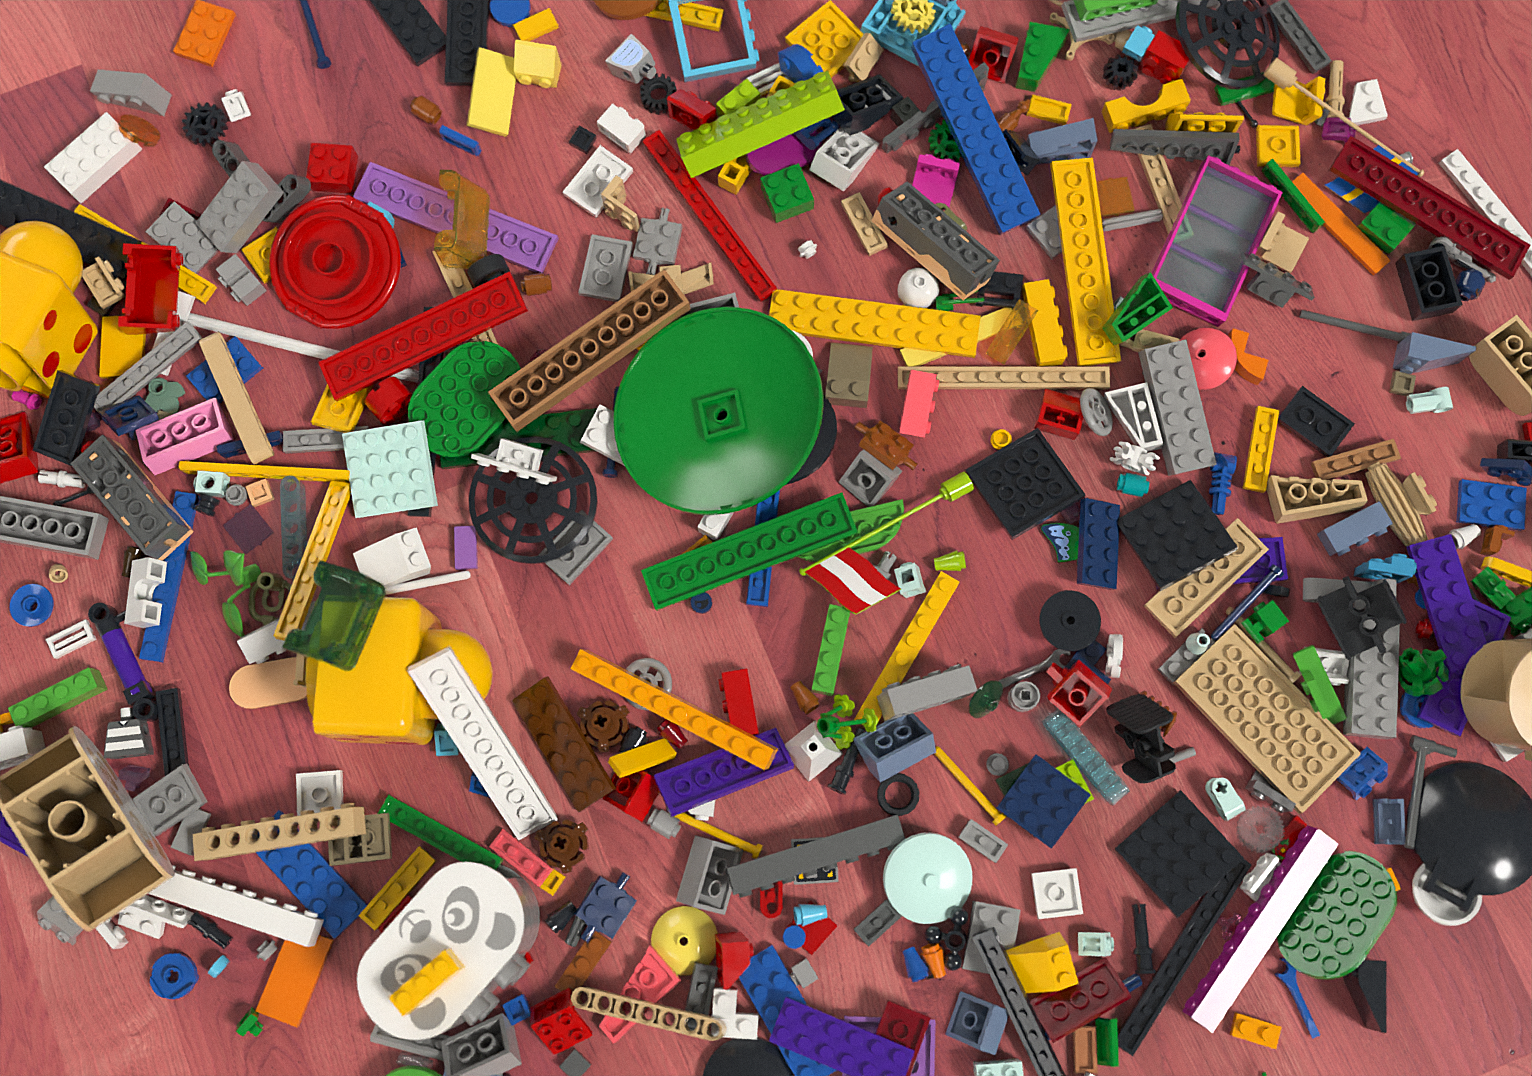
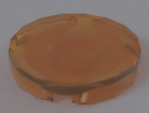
M121 116L118 125H120L119 130L126 138L137 144L140 141L146 147H153L158 144L160 133L154 125L138 116Z

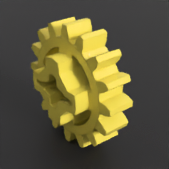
M894 0L891 13L894 14L892 20H898L896 26H904L903 31L910 29L911 34L914 33L915 29L919 33L922 32L923 28L927 30L930 24H932L933 16L936 10L932 9L934 3H928V0Z

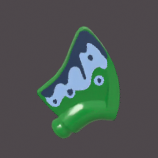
M1065 523L1043 525L1041 530L1054 546L1058 563L1077 561L1078 564L1079 527Z

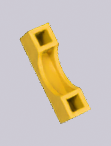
M1183 79L1163 84L1158 94V100L1151 105H1135L1125 97L1105 102L1101 112L1109 133H1112L1114 129H1128L1134 125L1139 127L1154 119L1156 121L1162 120L1174 112H1184L1191 99Z

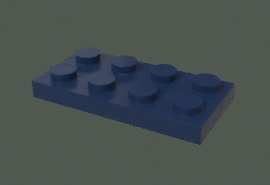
M1089 498L1080 500L1077 584L1107 590L1117 589L1119 544L1117 520L1120 518V505Z

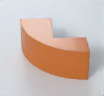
M1233 328L1227 336L1232 340L1237 353V362L1234 370L1248 382L1258 385L1264 379L1269 360L1244 353L1249 333Z

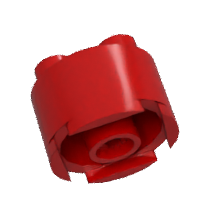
M397 377L387 378L378 384L380 388L376 392L372 389L365 399V405L384 427L390 426L398 419L403 421L408 417L409 402L413 395Z

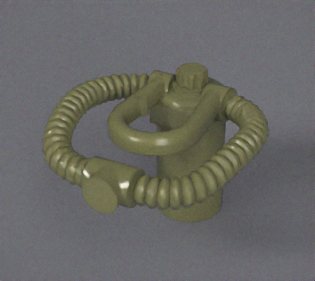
M261 573L249 594L248 607L251 617L262 622L263 625L279 619L275 618V616H261L255 611V594L259 588L264 589L262 597L263 607L267 611L276 612L283 606L285 588L290 592L292 584L287 583V580H284L280 574ZM269 590L279 591V603L276 607H269L267 604V597L270 596Z

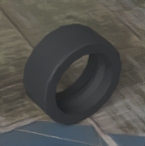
M492 254L473 263L467 273L476 288L509 272L510 269L502 255Z
M895 774L880 783L877 789V800L879 806L886 813L892 816H903L916 808L920 792L916 782L911 777L905 774ZM902 782L910 788L911 799L905 807L894 808L886 801L885 791L891 783Z

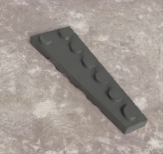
M982 63L973 70L982 91L985 90L989 67L985 63ZM936 100L931 102L925 112H917L883 138L882 148L887 154L892 150H898L908 139L913 140L919 135L920 131L925 128H931L938 119L943 117Z
M1114 129L1110 141V150L1149 156L1162 154L1169 159H1174L1176 156L1185 158V161L1193 162L1195 159L1204 161L1209 155L1219 158L1223 163L1230 166L1240 137L1239 133Z

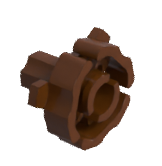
M610 700L606 701L605 705L614 708L615 711L610 708L603 707L602 702L596 701L588 708L580 707L577 715L581 718L580 729L586 736L588 735L587 726L589 733L599 740L593 741L589 736L586 737L588 743L598 748L599 752H609L610 747L619 745L623 740V736L619 735L615 740L609 741L618 733L620 719L623 722L622 733L626 734L628 732L629 721L626 716L630 712L626 705L618 706ZM602 720H606L604 727L598 725Z
M565 819L562 821V824L572 826L573 830L567 827L553 830L560 826L559 822L554 821L545 830H538L535 835V839L540 842L541 856L548 857V851L550 856L561 861V863H556L548 858L547 864L560 868L562 874L572 872V866L578 865L585 859V854L580 853L577 859L570 860L579 851V837L583 841L582 850L586 851L589 849L588 837L585 834L588 828L583 822L577 824ZM566 840L565 848L557 847L560 841Z

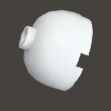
M925 268L908 270L901 277L898 284V297L904 306L926 309L936 302V296L939 295V282L937 278Z

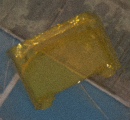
M440 169L439 183L444 190L448 191V199L454 200L453 230L438 232L435 237L434 251L444 268L469 269L473 263L487 256L490 197L485 189L456 171Z

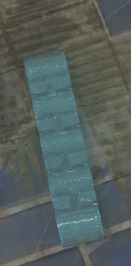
M286 476L280 483L283 574L294 581L296 575L292 576V569L300 565L307 546L305 486L299 479L294 476ZM296 483L297 486L295 490L290 492V485ZM293 504H297V509L294 512H290V507ZM298 524L297 531L290 533L291 527ZM298 545L299 549L297 553L292 555V547Z
M1057 708L1042 721L1048 732L1068 756L1074 759L1079 769L1109 804L1115 805L1130 792L1127 785L1075 723Z

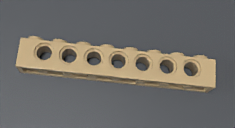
M354 803L340 805L341 809L334 810V807L320 808L319 813H314V810L301 811L300 816L294 817V813L280 815L278 820H274V817L260 818V823H255V820L242 821L241 826L237 827L233 823L221 825L219 830H216L215 827L202 828L201 833L193 834L194 861L213 860L366 834L364 807H355ZM338 818H340V825H339V826H338V824H337ZM318 821L320 823L319 829L317 828Z

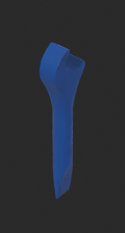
M1280 958L1279 960L1285 963L1286 969L1283 973H1275V975L1289 989L1312 1039L1320 1036V1033L1298 988L1296 969L1285 958Z

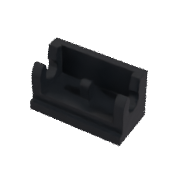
M1005 129L1002 133L1007 138L1006 142L1020 172L1028 176L1040 159L1020 133Z

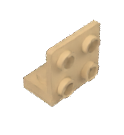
M615 175L601 193L605 213L612 219L617 218L626 229L630 231L633 229L638 232L639 222L637 214L623 205L626 200L623 179Z
M1277 212L1270 221L1255 255L1261 260L1272 263L1277 268L1291 273L1309 238L1284 226L1285 224L1282 221L1285 215Z

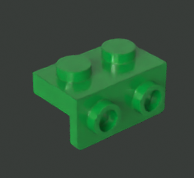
M1532 587L1515 596L1499 610V612L1511 617L1508 625L1511 627L1510 634L1513 637L1527 632L1532 626Z

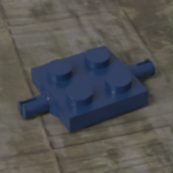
M622 872L616 883L609 882L601 876L597 878L574 913L584 920L588 926L580 937L581 939L589 942L595 931L613 939L637 902L636 899L628 895L625 889H623L630 878L629 875Z

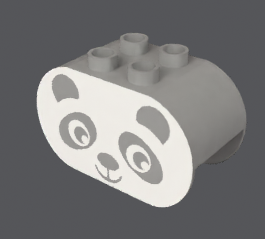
M461 862L449 865L438 871L373 943L361 960L357 975V986L363 1007L370 1018L389 1034L409 1040L430 1038L464 1022L472 1026L478 1019L480 1021L485 1019L500 1001L493 994V991L498 986L502 989H505L509 984L513 986L531 966L523 957L532 948L537 938L540 925V911L538 901L530 885L518 873L503 865H500L496 871L482 864ZM451 948L465 965V968L412 1013L402 1016L388 997L442 951Z

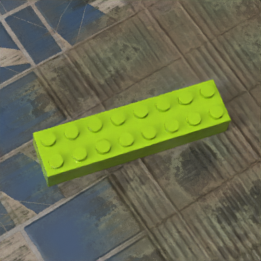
M819 72L808 80L799 81L794 86L781 89L770 97L761 98L756 103L743 106L732 114L723 115L718 120L705 123L694 131L685 132L676 140L681 158L691 178L842 112L844 107L829 72Z

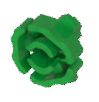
M1405 649L1403 654L1399 656L1398 682L1407 694L1415 697L1435 694L1443 688V685L1436 677V668L1439 667L1438 676L1443 682L1449 679V670L1443 663L1447 656L1441 649L1435 652L1424 649L1422 654L1419 650ZM1405 680H1407L1409 683H1413L1412 686L1407 685Z

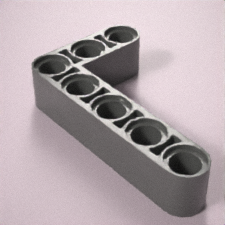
M217 140L213 144V154L229 177H231L242 161L250 162L236 143ZM292 174L285 176L278 184L284 193L262 221L282 222L309 193L311 189L309 179Z

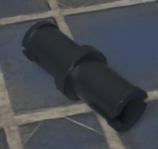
M195 912L190 918L192 920H189L187 923L201 932L205 939L209 938L222 947L223 950L230 944L229 941L233 940L232 936L218 928L216 922H210L200 915L199 912Z

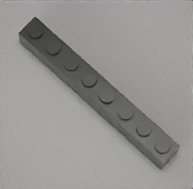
M898 815L726 868V873L733 895L739 894V897L742 898L751 895L752 889L760 887L761 891L773 888V883L780 880L782 884L795 881L794 876L802 873L805 878L817 874L816 869L824 867L825 871L838 867L837 862L843 860L846 861V864L858 861V856L862 854H867L868 858L880 854L879 849L887 847L888 851L893 850L905 839Z

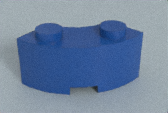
M794 44L778 52L781 72L786 74L793 83L808 80L815 74L823 72V69L812 60V53L799 44Z

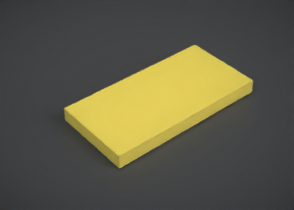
M484 48L478 49L467 126L504 137L508 135L516 81L513 57Z

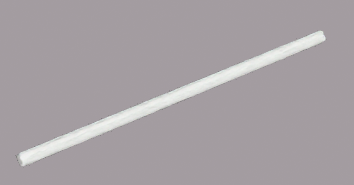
M193 313L189 314L187 322H190L195 327L215 332L219 331L226 335L321 359H326L341 352ZM407 368L391 377L418 383L419 371Z

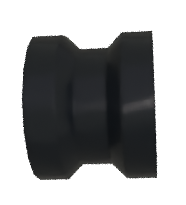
M200 493L198 496L199 502L194 506L193 510L214 517L215 507L219 505L220 500Z

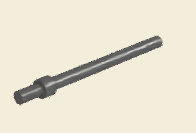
M1302 309L1299 314V318L1398 341V344L1411 334L1403 331L1398 333Z

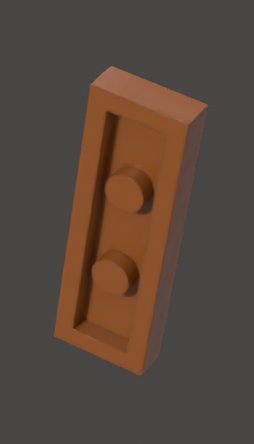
M595 931L589 942H584L554 987L559 991L569 987L574 991L582 987L612 941Z

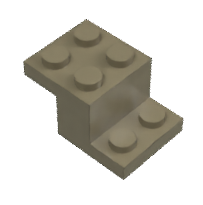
M389 813L364 815L366 834L328 840L329 866L392 859Z

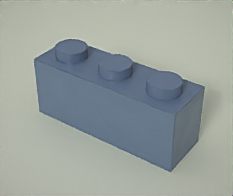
M1379 501L1322 530L1317 535L1329 556L1336 553L1338 556H1341L1351 551L1349 546L1356 544L1359 547L1369 541V536L1374 534L1375 537H1378L1388 532L1386 527L1393 523Z

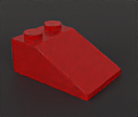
M26 412L0 418V484L39 472L37 452L33 451L34 440Z

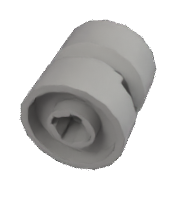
M1020 682L1010 689L1007 697L1008 704L1016 712H1027L1038 704L1040 700L1039 689L1031 682Z

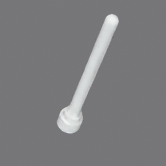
M461 571L400 583L369 593L367 597H382L383 595L469 579L471 574L469 571Z

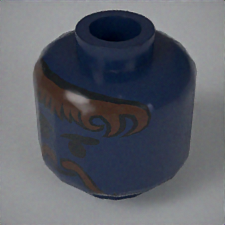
M1467 269L1459 273L1456 284L1461 301L1475 300L1480 296L1486 284L1485 278L1480 271Z

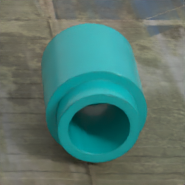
M1127 472L1125 474L1120 473L1116 490L1121 491L1123 494L1142 497L1144 493H1148L1150 481H1146V476Z

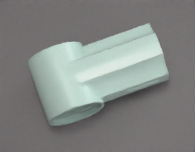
M1449 387L1436 388L1426 393L1412 394L1406 397V408L1410 414L1428 411L1440 413L1453 409Z

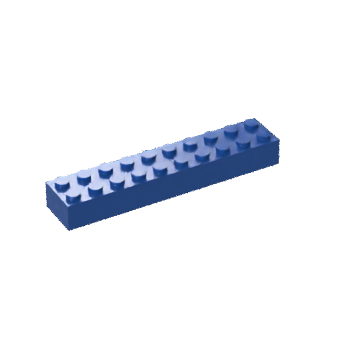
M951 23L912 42L911 49L999 235L1037 218L1040 215L1037 205Z

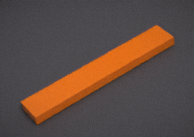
M1304 173L1292 181L1325 221L1323 226L1373 276L1391 261Z

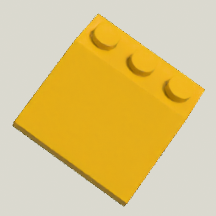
M1174 112L1169 114L1165 122V130L1236 133L1244 120V116L1225 115L1224 113L1204 114L1196 112L1194 114H1184L1183 112Z

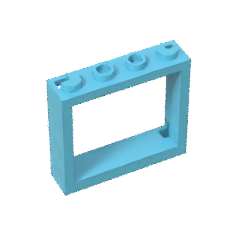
M668 0L684 82L756 68V61H759L758 50L753 49L752 42L755 41L754 30L749 29L748 22L751 21L750 11L745 9L744 2L747 0H737L748 59L692 70L678 5L700 0Z

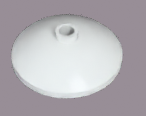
M1423 863L1415 872L1412 881L1413 897L1422 913L1432 921L1446 926L1461 925L1471 920L1481 907L1482 895L1475 896L1470 909L1466 913L1458 910V906L1432 892L1427 893L1422 890V886L1429 873L1424 867L1426 865ZM1436 881V885L1446 889L1447 891L1455 894L1460 898L1463 897V894L1455 891L1454 889L1446 886L1445 884L1439 881Z

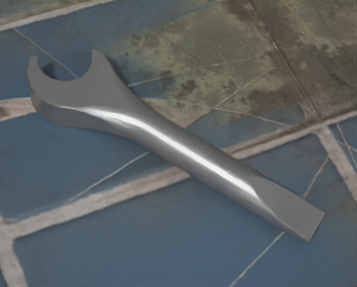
M1057 649L1041 663L997 681L998 686L1002 689L1045 671L1053 662L1063 669L1065 666L1060 663L1059 657L1062 654L1070 655V652Z

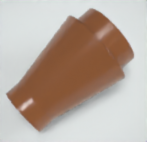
M801 681L796 682L790 687L800 711H804L806 715L820 706L819 698L804 686Z

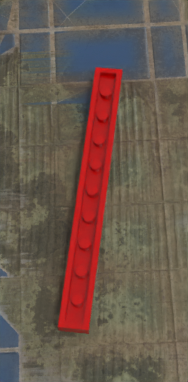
M660 129L642 140L644 146L757 299L762 302L777 290V287L695 177L691 178L683 160Z

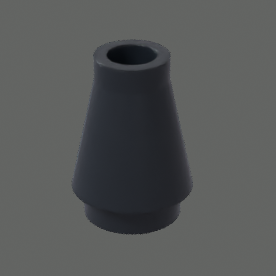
M569 900L561 907L549 913L544 921L557 934L559 931H563L577 908Z

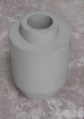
M656 808L647 822L652 830L667 839H670L671 836L675 838L681 829V825H679L680 820L674 816L671 817L663 809L660 811Z

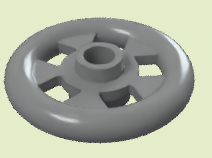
M1093 388L1085 389L1080 396L1082 415L1089 428L1095 434L1107 436L1113 426L1110 408L1104 397Z
M641 658L626 668V670L632 673L638 669L642 673L639 677L649 680L657 686L658 681H663V689L671 693V674L660 661L653 658ZM650 667L657 670L656 676L648 673ZM625 698L628 701V703H630L633 707L640 710H648L643 706Z

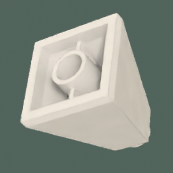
M816 720L785 744L793 763L808 782L843 755L830 737L823 738L822 734L819 733ZM809 745H816L817 750L814 752L810 751Z

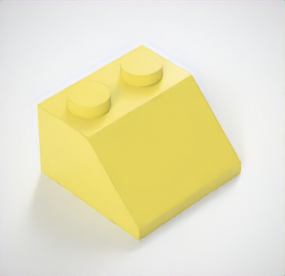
M516 40L514 73L517 81L525 85L537 84L543 88H557L561 70L557 47Z

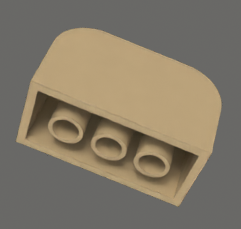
M1516 315L1475 345L1476 351L1469 355V358L1475 370L1505 406L1512 412L1525 416L1532 412V332Z

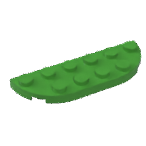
M903 499L851 511V516L858 531L857 534L798 557L809 562H817L904 514ZM902 520L851 547V549L858 554H863L882 548L895 537L900 529Z

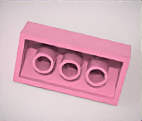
M216 397L136 429L142 460L154 475L179 466V461L189 462L216 451V446L234 442L231 427Z

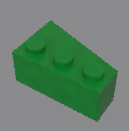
M1035 22L1029 23L1015 88L1032 92L1037 90L1051 64L1056 59L1057 54L1065 44L1070 29Z
M1151 272L1140 276L1102 327L1113 346L1126 341L1173 308Z

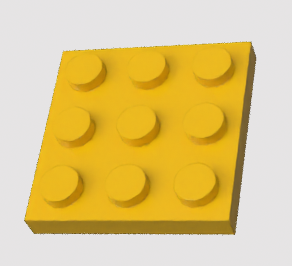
M829 0L785 37V41L790 46L799 44L812 53L811 58L817 66L820 65L823 72L828 71L832 78L844 68L843 65L864 34Z

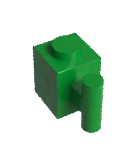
M1272 600L1267 604L1262 601L1253 608L1254 613L1249 616L1251 621L1247 618L1241 624L1258 644L1264 640L1262 635L1267 637L1289 622V620Z

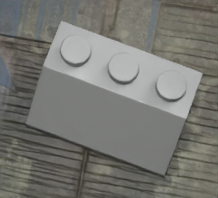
M695 835L676 901L695 908L725 915L732 892L726 868L740 864L743 850Z

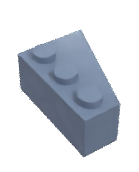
M1094 118L1028 134L1026 142L1040 159L1037 165L1048 164L1052 161L1090 158L1097 143Z

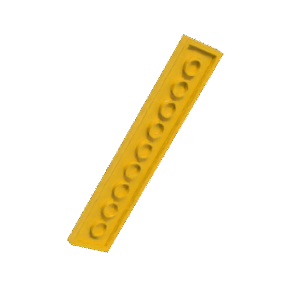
M1093 158L1052 161L1050 164L1078 367L1119 363L1121 361L1119 344L1113 346L1102 329L1114 313V305Z
M778 289L772 293L769 316L802 336L902 349L909 348L971 358L976 356L981 317L980 315Z

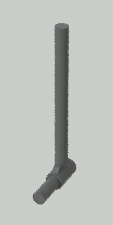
M1415 735L1411 737L1409 746L1414 752H1417L1404 845L1408 849H1414L1426 755L1433 752L1454 758L1457 755V749L1440 745L1435 741Z

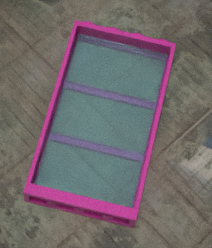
M1208 155L1200 164L1175 223L1151 272L1169 302L1216 327L1222 325L1229 315L1249 270V267L1243 263L1241 254L1243 251L1248 254H1256L1283 192L1277 190L1273 185L1259 181L1255 176L1241 172L1235 166L1223 163L1217 157Z

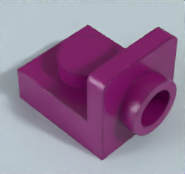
M1326 118L1322 139L1344 140L1346 142L1350 135L1355 138L1356 130L1340 118Z

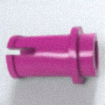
M22 389L12 393V400L27 405L28 409H38L42 404V399L38 394H30Z

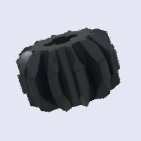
M1119 54L1115 56V59L1112 57L1108 59L1107 64L1103 68V79L1107 80V86L1114 85V90L1119 86L1122 91L1126 86L1131 87L1133 81L1138 76L1136 73L1138 66L1133 65L1134 59L1127 60V55L1121 58Z

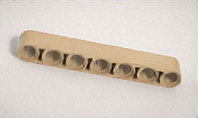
M218 331L200 339L201 349L251 462L255 465L274 456V451L223 336Z
M579 987L571 995L572 1004L579 1009L714 1041L721 1039L727 1031L725 1022L716 1017L592 987ZM583 991L588 995V1000L585 1004L580 1000V995ZM604 996L610 1002L607 1009H604L601 1004ZM626 1001L631 1005V1011L628 1015L623 1011V1005ZM647 1007H650L653 1011V1016L650 1020L644 1015ZM669 1012L675 1016V1021L672 1025L666 1021V1015ZM691 1017L697 1022V1027L694 1031L688 1027V1020ZM712 1023H716L719 1027V1033L716 1036L710 1033V1025Z

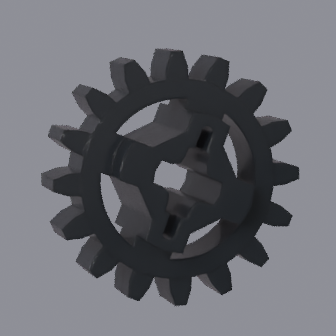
M206 102L202 106L200 103H197L198 108L195 109L191 106L192 112L184 113L187 119L182 120V123L185 125L182 127V130L186 133V137L195 145L200 143L202 147H205L206 143H209L210 146H213V141L220 140V136H226L223 130L229 129L226 124L228 119L222 109H219L216 104L211 106Z

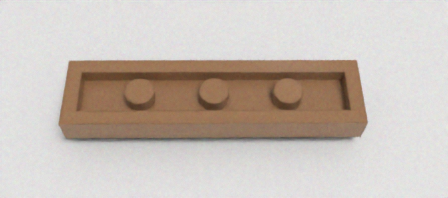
M1390 439L1313 461L1311 466L1316 478L1331 480L1366 470L1367 467L1377 462H1380L1382 465L1401 459L1395 440Z

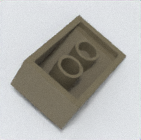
M831 343L825 399H828L831 405L867 408L873 347Z

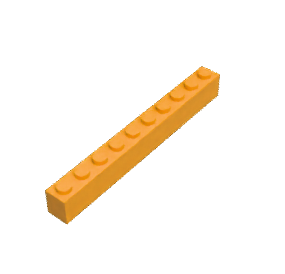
M580 649L571 669L763 770L769 769L778 751V748L589 650Z

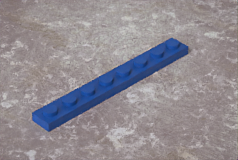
M176 491L173 507L192 529L196 511L193 509L198 504L199 495ZM191 535L163 560L167 562L165 583L155 587L152 597L153 602L162 604L160 624L146 627L139 656L141 660L164 662Z

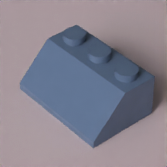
M913 713L886 721L876 726L875 732H865L854 738V742L867 768L879 782L936 753L933 733Z

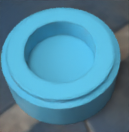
M222 955L210 968L208 974L216 978L228 965L229 959Z

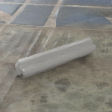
M1161 209L1107 218L1102 220L1103 231H1110L1158 222L1162 220L1163 214Z

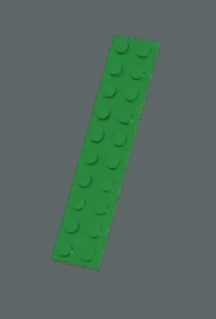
M841 492L641 570L655 610L658 611L857 534L858 531L844 495Z

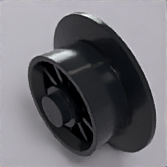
M1066 590L1052 595L1044 603L1040 611L1039 624L1042 634L1051 645L1064 651H1078L1089 646L1098 636L1101 627V616L1096 604L1087 595L1078 591Z

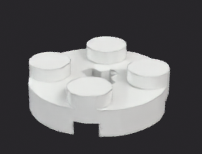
M1109 634L1106 648L1108 660L1105 676L1110 678L1120 677L1121 667L1119 665L1123 655L1122 634Z

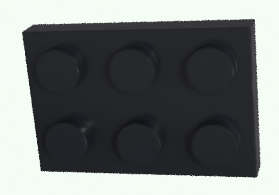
M1304 386L1300 387L1278 416L1280 424L1326 457H1330L1355 425L1354 422Z

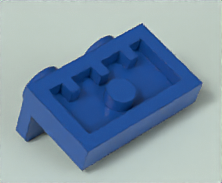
M1368 747L1362 750L1361 754L1336 779L1352 793V798L1356 801L1360 797H1366L1371 792L1373 785L1377 782H1383L1388 776V764Z

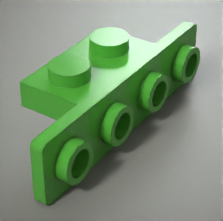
M1311 645L1294 652L1293 657L1304 678V682L1301 684L1306 695L1311 694L1313 698L1309 702L1314 712H1319L1323 719L1327 718L1333 725L1346 720L1347 717L1315 647Z

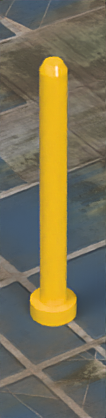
M936 746V753L934 754L991 815L994 819L992 823L997 826L1006 815L1000 813L940 747Z
M684 812L674 816L690 826L753 854L752 858L758 859L763 845L759 843L755 846L701 820H696Z

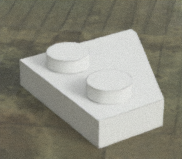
M1377 79L1359 82L1354 87L1349 118L1356 125L1381 121L1388 117Z

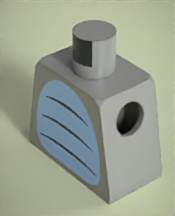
M632 34L605 61L611 74L635 84L639 83L644 76L652 79L656 74L655 61L650 51Z

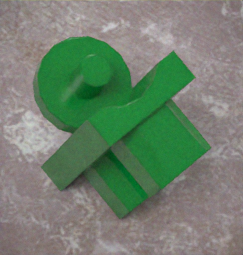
M1489 567L1484 568L1470 581L1498 611L1516 596L1505 585L1506 581L1504 579L1500 580Z

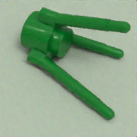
M955 293L942 294V296H936V310L950 311L953 310V304L983 302L984 298H966L963 301L962 299H953L954 297H959Z

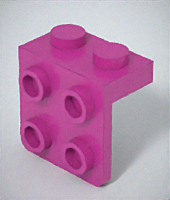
M919 154L912 186L932 203H944L949 208L960 163H956L952 159L943 160L935 158V156L930 154Z

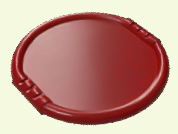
M350 195L321 196L297 207L278 228L269 255L271 282L286 310L320 329H341L355 326L375 315L391 297L397 285L401 268L399 242L389 221L382 212Z

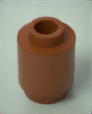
M422 95L415 97L410 104L412 108L411 113L428 124L432 123L434 125L441 118L442 110L439 109V106Z
M550 274L524 275V280H521L522 292H526L527 296H533L552 291Z

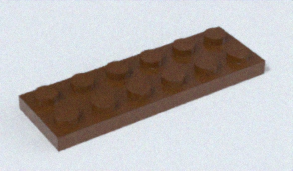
M549 676L544 677L512 700L578 813L616 789Z

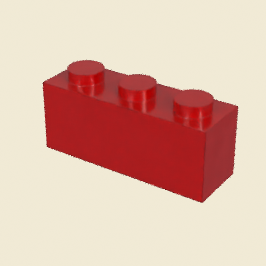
M748 669L723 672L722 678L718 679L720 692L725 691L726 700H722L724 713L729 714L730 721L728 723L753 736L758 735Z

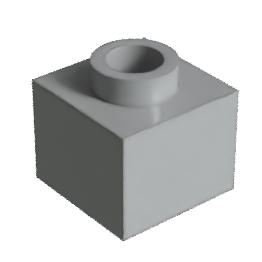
M807 958L791 967L793 972L790 976L796 986L801 984L805 988L819 979Z

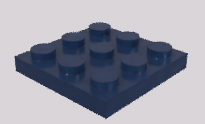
M1035 754L996 808L1052 849L1091 794Z

